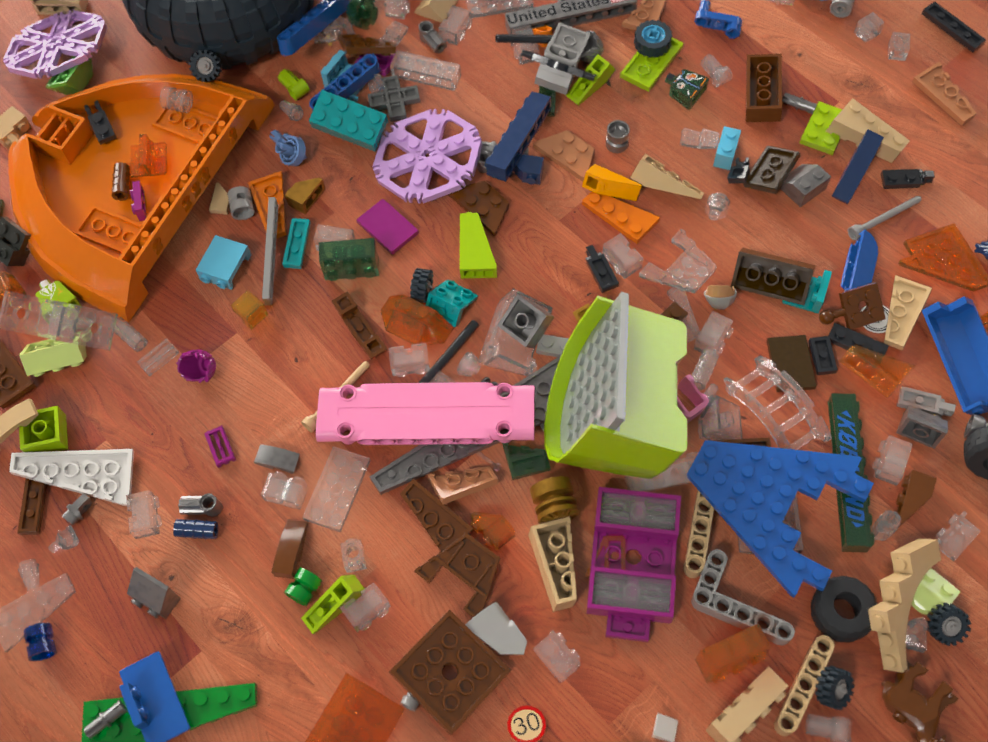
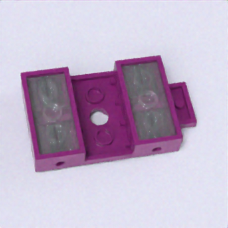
M599 487L586 614L607 616L606 637L648 642L650 621L671 624L674 617L675 561L677 538L679 536L681 496ZM630 550H636L642 559L638 564L632 565L626 561V553Z

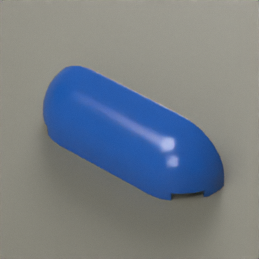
M866 230L860 232L859 235L861 237L855 244L851 243L841 279V287L844 291L872 283L878 257V246L874 237Z

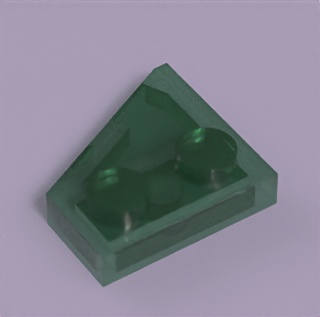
M502 443L512 480L551 471L546 450L531 449L522 445L517 447L509 445V443Z

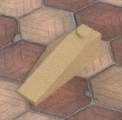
M644 154L630 177L634 182L648 188L701 199L704 195V192L688 181H680V177L675 172L664 170L665 165L647 154Z

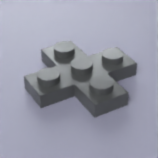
M398 75L381 78L384 91L367 94L370 108L374 110L387 109L390 122L406 119L404 105L420 103L417 85L400 88Z

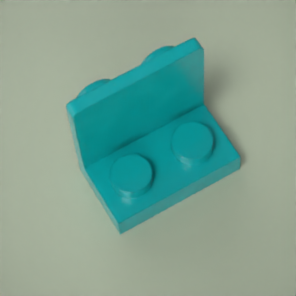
M824 270L822 276H818V278L813 277L805 305L782 300V303L819 314L832 271Z
M447 279L429 292L424 311L453 327H457L463 310L473 303L478 295Z

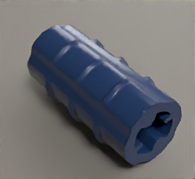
M176 519L173 534L175 537L216 539L219 526L217 521Z

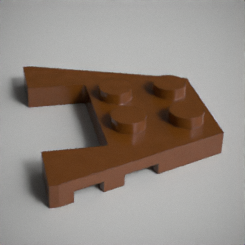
M466 533L438 555L433 556L428 562L416 568L414 572L430 583L442 566H444L476 591L463 608L468 614L475 617L484 610L500 557Z

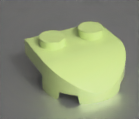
M930 568L917 587L911 605L924 615L928 613L933 614L932 608L937 610L936 605L938 604L942 606L943 603L952 604L960 591Z

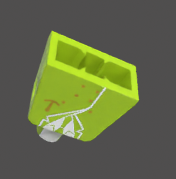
M43 280L39 285L41 290L35 294L43 316L51 325L82 307L76 297L60 281L51 283L49 280Z

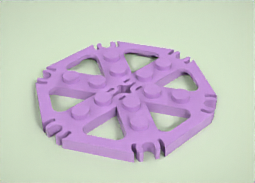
M69 10L67 14H64L63 11L60 14L58 12L25 27L24 30H21V35H15L16 38H12L3 61L10 73L37 79V77L42 79V76L45 74L47 77L51 75L53 77L89 60L88 58H92L90 53H97V49L100 50L107 26L100 15L73 10V12ZM84 21V23L72 28L74 22ZM53 25L50 34L39 32ZM93 34H97L95 42L80 41L84 38L92 37ZM24 45L32 46L17 53L19 48ZM61 54L76 57L57 66ZM39 60L37 67H35L33 70H26L23 68L24 66H29L34 61Z
M432 109L394 123L395 126L391 125L393 132L388 133L385 131L386 137L382 135L373 163L375 177L380 185L405 202L408 199L412 203V200L417 198L418 204H421V202L424 204L461 190L462 187L466 186L463 180L468 179L471 181V175L474 177L482 148L481 137L475 126L449 110L446 113L445 109H443L441 114H438L436 109L433 112ZM421 120H427L422 140L405 130L406 126ZM448 121H452L464 129L463 132L442 140ZM388 144H393L407 153L389 161L383 160ZM472 149L466 165H459L448 158ZM413 171L410 183L406 188H401L390 181L392 178ZM433 171L449 180L443 186L428 190Z

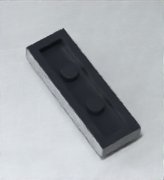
M837 323L833 324L828 335L832 344L878 364H881L889 345Z

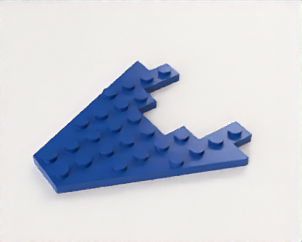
M708 440L704 441L686 475L793 598L796 596L802 582L823 591L832 573V570L793 551L802 532L782 522L797 492L799 491L817 500L825 484L864 503L874 484L855 474L862 459L859 456Z

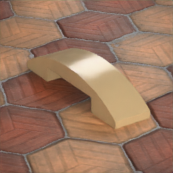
M27 399L15 405L0 416V444L19 426L26 427L39 415L32 399Z

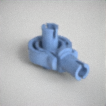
M278 130L271 132L272 135H269V137L276 143L275 151L280 155L282 163L289 166H298L303 160L307 159L305 156V143L300 137L289 134L282 135Z

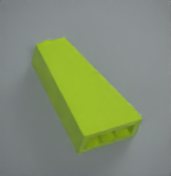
M460 213L461 279L497 278V265L478 213Z

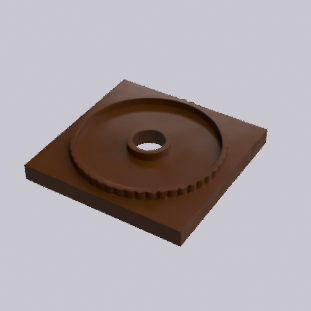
M449 610L389 673L452 735L506 677L511 669ZM453 665L457 669V677L454 680H447L443 677L442 669L444 666Z

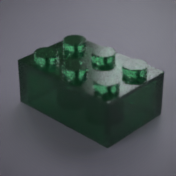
M374 238L319 242V263L325 280L336 281L338 279L379 276V256Z

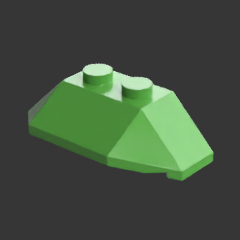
M88 58L89 60L51 77L45 85L46 88L65 95L83 91L93 76L92 58Z

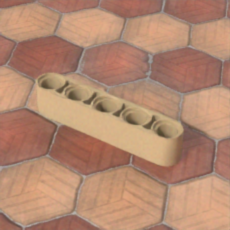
M698 489L683 567L685 575L689 578L699 577L705 566L714 512L712 505ZM704 505L709 511H702L699 506ZM701 524L706 530L700 531L696 528V525ZM692 544H700L702 550L694 549ZM695 563L699 569L693 570L689 567V564Z
M825 635L819 636L811 644L774 722V729L779 735L789 736L798 728L816 689L815 684L819 683L817 678L822 676L820 672L825 670L824 668L834 650V642L830 637ZM817 644H824L827 651H820ZM814 662L818 666V671L811 670L808 663ZM799 682H807L809 690H803ZM796 700L800 704V710L793 709L790 701ZM782 719H786L790 722V730L784 729L782 727Z

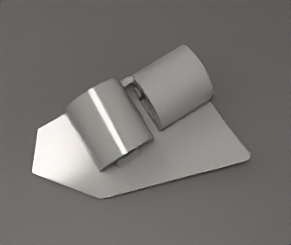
M498 602L489 605L465 624L479 639L499 654L524 655L527 640L513 620L507 617Z

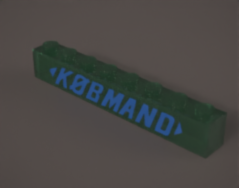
M832 393L827 401L832 454L861 457L862 459L855 474L868 480L867 475L864 474L866 458L862 456L864 440L863 437H860L862 421L858 419L860 403L856 401V394ZM836 489L842 552H868L875 541L874 534L871 533L870 529L872 515L868 511L870 495H868L863 503Z

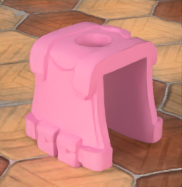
M688 374L680 381L678 388L696 407L689 412L677 397V406L687 418V423L697 417L709 403L708 397L703 393L701 394L694 384V378L691 374Z

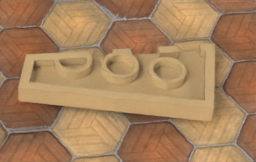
M895 275L884 344L903 350L932 288Z

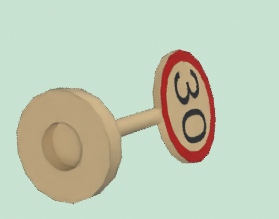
M520 706L508 718V733L515 742H538L546 731L545 717L535 707Z

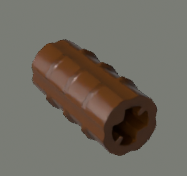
M119 162L114 165L112 197L115 200L124 201L128 199L130 166Z

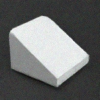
M657 713L652 738L674 742L678 720Z

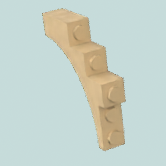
M919 538L892 551L891 558L894 573L879 580L883 602L869 608L868 613L871 630L878 633L884 670L903 673L908 669L906 658L908 616L917 587L924 575L933 565L941 560L938 539Z

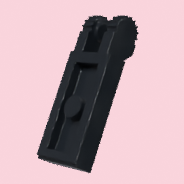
M97 100L94 101V105L99 112L92 114L88 105H85L84 108L98 142L102 145L117 137L105 111L102 110Z

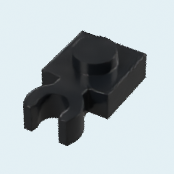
M746 157L744 162H740V159L736 158V166H731L727 178L729 184L746 183L750 173L749 158Z

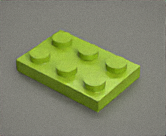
M819 101L801 137L800 144L833 155L840 136L835 133L830 134L826 130L842 109Z

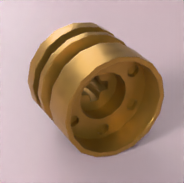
M564 476L547 478L537 482L530 488L533 504L538 505L535 508V512L538 515L537 520L539 524L570 517L571 520L579 514V507L576 505L577 500L572 497L574 490L570 478Z

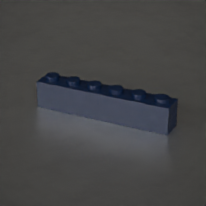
M532 91L529 97L525 98L522 108L518 109L515 119L509 123L506 133L502 134L498 145H495L493 153L485 161L488 176L505 182L508 180L521 156L551 110L550 96Z

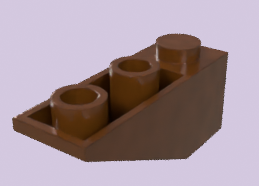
M912 470L908 476L905 475L903 477L901 487H904L902 493H899L896 501L899 507L897 511H894L891 523H894L892 531H896L932 497L937 478Z

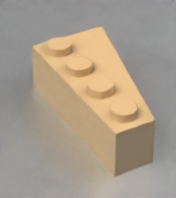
M768 667L705 731L716 742H741L742 740L739 736L744 731L749 734L757 725L754 721L759 716L763 719L772 710L769 707L774 700L779 703L787 695L784 690L788 685Z

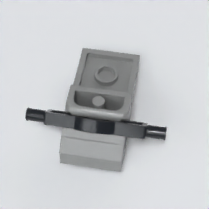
M559 23L545 49L544 56L523 49L521 56L540 63L534 84L566 95L574 76L594 82L596 75L578 68L579 61L590 38V33Z

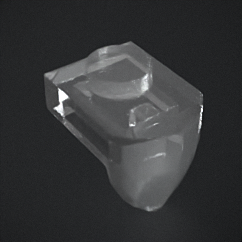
M924 617L913 618L907 622V649L924 653L927 650L928 623Z

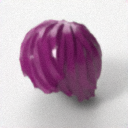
M201 349L182 353L178 362H176L178 372L186 381L209 382L216 371L215 359L210 353Z

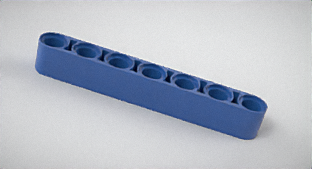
M322 0L303 15L300 21L289 26L277 36L281 55L289 56L298 51L351 7L350 0Z

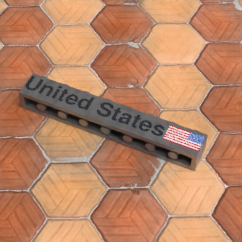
M566 0L505 13V26L508 34L533 35L532 29L546 25L551 27L553 31L556 30L559 23L572 27L631 14L637 8V0Z

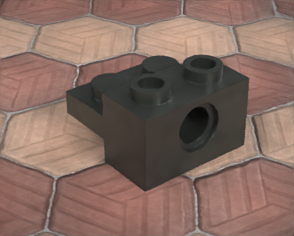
M2 216L0 219V261L6 266H24L30 253L26 246L31 235L8 217Z

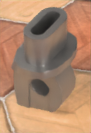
M83 493L72 505H67L66 508L68 510L62 517L73 526L79 519L83 520L84 518L81 515L91 506L90 498Z

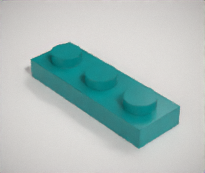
M292 218L282 263L284 268L302 269L311 225L310 219Z

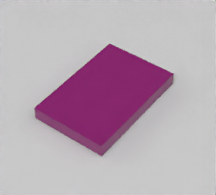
M381 199L356 219L357 223L392 255L419 234L418 229L384 199Z

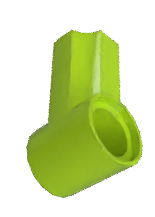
M283 69L280 72L278 80L287 88L294 100H298L310 92L308 84L303 79L299 80L289 69Z

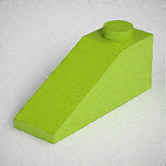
M598 54L585 70L596 75L594 82L579 77L566 94L578 106L602 87L615 72V68Z
M355 575L340 576L301 619L311 633L315 634L350 607L366 590Z

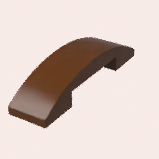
M348 291L332 300L345 325L371 360L387 351L386 346L363 317Z

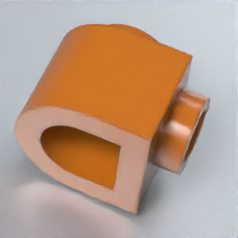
M547 25L532 29L533 35H552V28ZM536 43L540 45V47H547L548 45L545 43Z

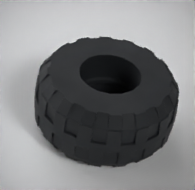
M988 425L978 428L975 432L973 431L964 442V462L967 468L978 477H983L987 480Z
M833 577L828 580L823 591L818 589L815 591L810 605L811 617L815 626L825 636L837 642H854L860 640L871 631L868 609L877 605L876 597L866 584L854 577ZM841 599L847 601L854 609V619H846L838 615L834 609V600Z

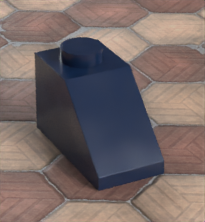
M522 155L513 171L523 183L540 185L544 169V157Z

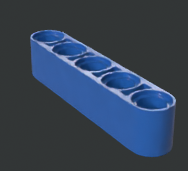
M374 54L365 55L323 90L345 99L349 98L380 72L381 69L377 57ZM321 91L312 97L309 102L312 111Z

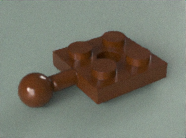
M875 282L839 293L842 309L833 312L826 309L819 314L820 322L825 325L831 324L834 318L844 316L846 326L851 330L886 319L878 284ZM861 301L866 303V308L863 311H860L858 308Z

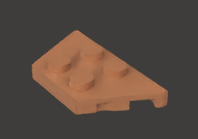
M568 130L533 143L534 149L581 181L584 180L586 171L591 165L594 147Z

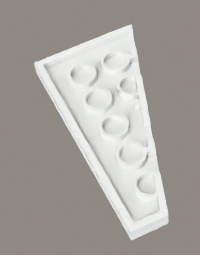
M111 449L12 453L9 472L13 475L130 507L134 450Z

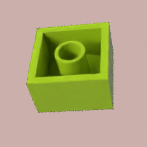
M58 406L37 410L39 415L26 427L19 426L20 450L23 452L68 450L66 414Z

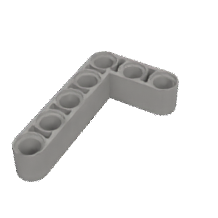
M722 550L711 551L691 599L692 606L700 612L782 646L789 643L795 634L792 624L716 592L727 563V555ZM718 558L721 561V565H715L711 559ZM709 576L713 578L714 583L708 584L704 577ZM698 595H703V596H705L706 599H707V602H706V603H701V602H699L698 599H697V596H698ZM717 604H724L727 607V611H720L717 608ZM737 613H745L747 620L739 619ZM764 621L767 624V629L760 628L757 622ZM778 630H785L788 638L781 637Z

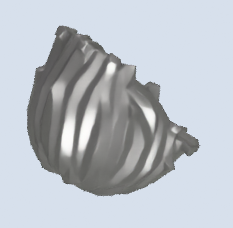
M590 30L586 31L590 33V38L581 56V60L587 63H591L597 54L602 56L604 52L602 40L594 31Z

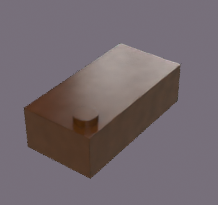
M782 53L749 54L746 60V122H781Z

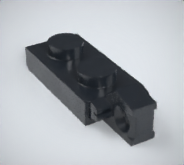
M922 169L882 170L881 172L883 189L919 188L921 185H925V183H932L935 178L934 171H923Z
M593 245L587 246L585 251L587 255L585 259L586 264L601 293L619 287V282L604 254H601V252L597 253Z

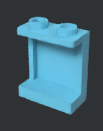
M215 235L196 268L199 279L204 283H212L219 288L232 290L234 287L232 280L244 259L249 261L251 257L248 245Z

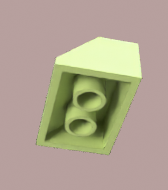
M83 331L27 344L19 355L26 375H34L36 377L45 374V371L52 370L56 372L64 369L65 366L71 365V367H76L83 364L87 357Z

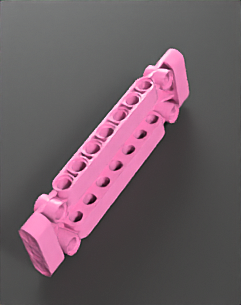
M488 382L363 384L361 387L344 385L342 388H320L316 422L317 442L342 441L348 445L355 441L362 445L490 444L493 440L509 443L511 440H534L535 438L534 385L511 386L508 383H501L498 386H494V384ZM503 392L510 393L507 397L500 396ZM354 394L351 398L346 399L347 395ZM502 429L509 430L507 434L499 433ZM351 430L349 435L343 436L345 431Z

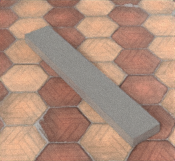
M269 197L262 292V300L265 305H272L278 222V203L275 197Z

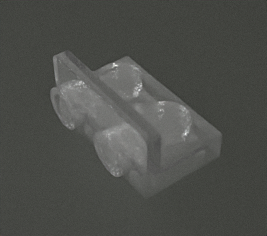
M965 511L960 515L955 513L948 521L950 526L947 529L943 527L935 535L938 539L939 550L953 562L981 532V530L965 518L967 515Z
M551 630L549 635L533 648V651L556 679L562 683L580 667L581 662L579 660L581 658L573 648L570 650L565 643L567 641L560 632L556 634L554 630Z

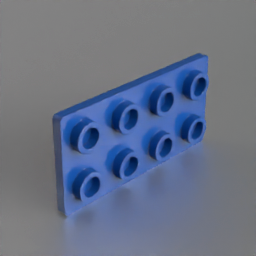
M159 651L119 671L123 681V685L119 686L133 725L142 731L145 742H168L190 730L189 722Z

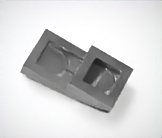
M260 444L254 464L272 470L276 468L293 474L300 454Z

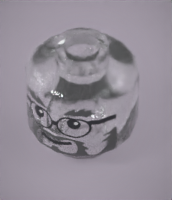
M723 193L712 194L707 199L704 212L712 220L723 219L728 213L730 201Z

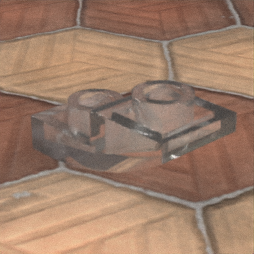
M394 21L386 27L385 34L379 38V41H382L384 44L385 41H390L397 46L407 33L408 27Z
M684 127L680 145L696 149H717L719 133L704 128L701 132Z

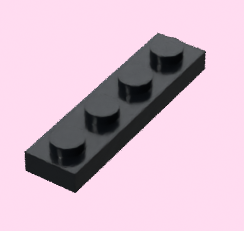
M935 1L922 11L923 16L972 53L984 45L985 38Z

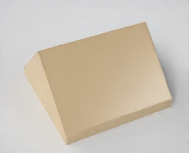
M422 0L415 14L444 24L458 0Z

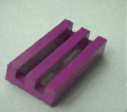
M222 425L204 433L218 468L222 467V464H229V461H236ZM217 432H221L228 453L230 455L228 457H226L225 451L223 449ZM212 434L223 458L219 460L210 435Z

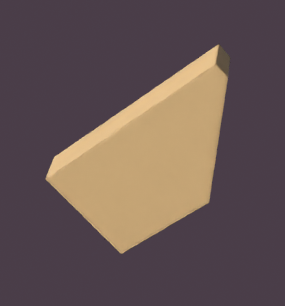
M219 183L215 185L209 211L210 213L228 215L230 208L228 193Z

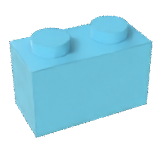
M724 126L715 155L714 167L726 170L731 169L741 130Z

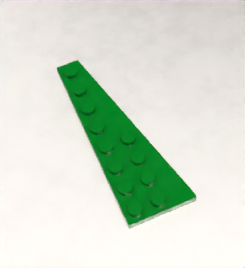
M256 683L176 691L189 722L190 731L204 724L216 722L223 717L235 715L257 706ZM123 697L83 702L81 742H145L142 731L134 727L128 709L126 713L111 723V727L107 726L93 738H88L84 733V728L98 718L100 712L104 713L119 700L126 709L127 706Z

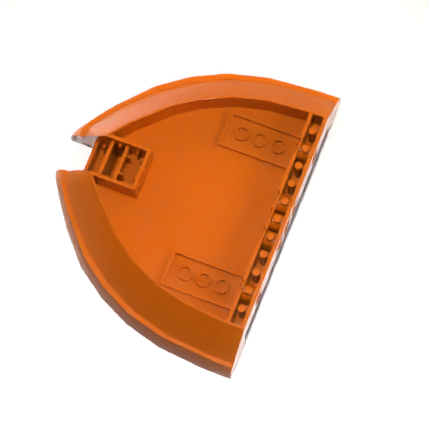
M156 74L112 80L68 95L44 106L32 117L33 124L41 128L36 136L28 133L24 134L19 138L18 142L14 141L11 144L8 153V176L12 211L16 224L31 235L28 240L27 249L30 250V253L46 274L55 281H60L78 299H82L106 313L130 322L148 295V291L142 281L246 128L249 127L258 131L275 106L272 99L258 92L217 80L203 82L197 80L195 76ZM97 100L102 110L105 111L117 137L102 145L98 142L84 108L85 105H88L92 114L99 112L94 105V101ZM119 162L130 166L128 199L124 201L115 200L112 197V174L114 165ZM140 181L145 192L147 216L145 221H139L137 215H134L132 212L131 204H134V200L131 198L130 190L133 189L132 182Z

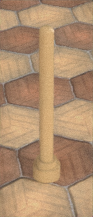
M364 361L339 388H342L344 385H353L369 368V362ZM317 411L314 415L306 416L301 422L312 433L316 429Z

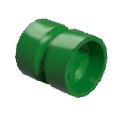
M300 567L293 577L295 581L288 585L284 594L300 605L307 607L313 598L312 592H316L323 581L312 572Z

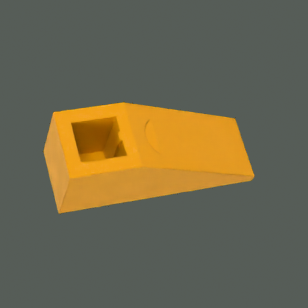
M594 164L586 171L582 187L597 194L637 201L642 185Z

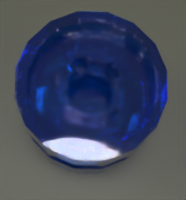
M38 623L23 630L25 643L28 644L26 650L29 661H42L57 654L55 641L52 640L54 634L51 623Z

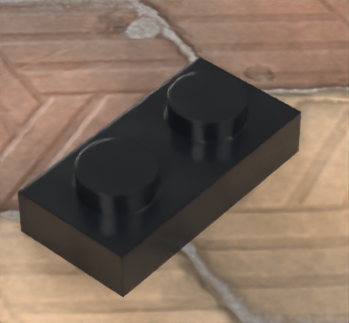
M829 336L810 338L808 342L817 376L836 374L838 369Z

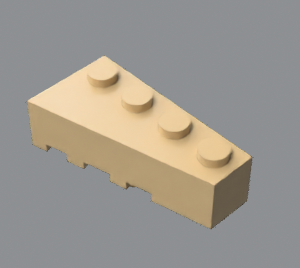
M853 98L826 130L830 134L835 133L839 135V138L844 141L848 139L856 143L857 147L867 129L883 136L884 138L875 155L890 163L895 160L910 141Z
M570 517L531 526L528 534L553 612L573 607L577 600Z

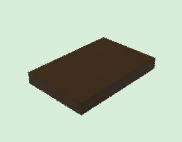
M766 146L750 171L747 182L743 183L744 187L777 194L800 158V152Z
M806 335L767 338L776 392L815 389L817 386Z

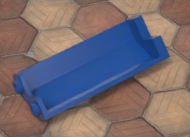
M964 296L949 305L938 301L921 310L963 412L970 415L987 413L988 334L973 300Z

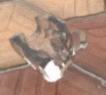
M67 526L62 532L61 530L58 531L56 541L48 547L52 553L60 547L68 550L78 545L79 539L72 526Z

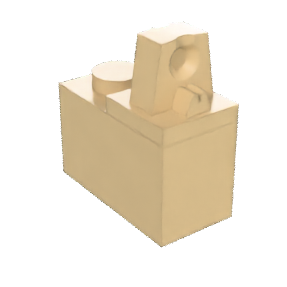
M13 106L0 116V144L8 150L14 141L18 142L20 136L32 127L26 116Z

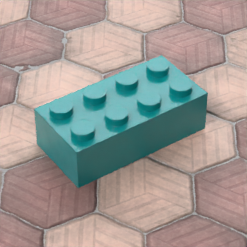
M321 90L309 123L314 129L376 152L388 123L387 114Z

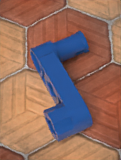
M701 0L694 20L696 25L725 31V35L731 39L739 37L743 23L740 17L709 11L711 2L709 0Z

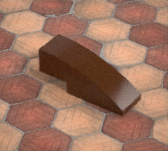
M288 519L274 558L271 571L274 577L294 579L298 561H301L308 522Z

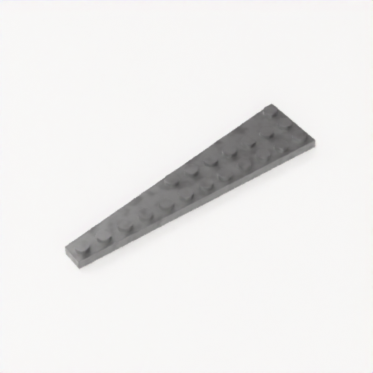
M561 356L513 385L535 386V427L545 422L548 396ZM503 392L500 396L507 397L510 393ZM502 429L499 433L507 434L509 430ZM493 440L490 444L419 445L371 475L370 480L382 495L411 482L412 479L416 480L500 442Z

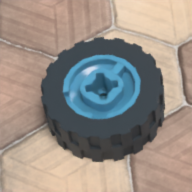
M647 20L636 28L634 37L635 49L643 56L650 58L663 56L670 49L672 31L664 22Z

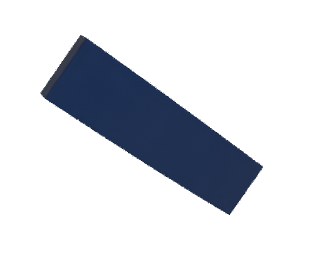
M867 129L859 146L855 149L849 164L845 167L832 197L845 204L849 203L884 138L883 136Z

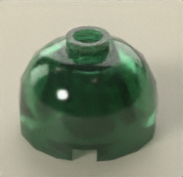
M350 0L346 9L348 21L356 28L370 29L368 26L375 24L378 15V7H375L374 4L376 1Z

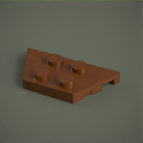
M486 181L466 185L461 190L448 194L466 212L478 213L482 226L493 236H496L497 229L503 221L504 213H506L509 207V201Z

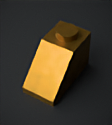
M319 177L295 183L287 190L285 195L288 206L306 214L325 190L323 179Z

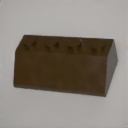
M742 248L738 254L731 287L734 286L736 289L805 305L816 265Z

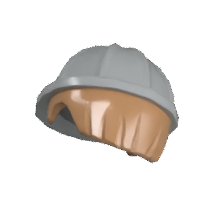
M709 285L704 292V296L711 307L719 310L729 307L737 295L734 286L731 287L729 285Z

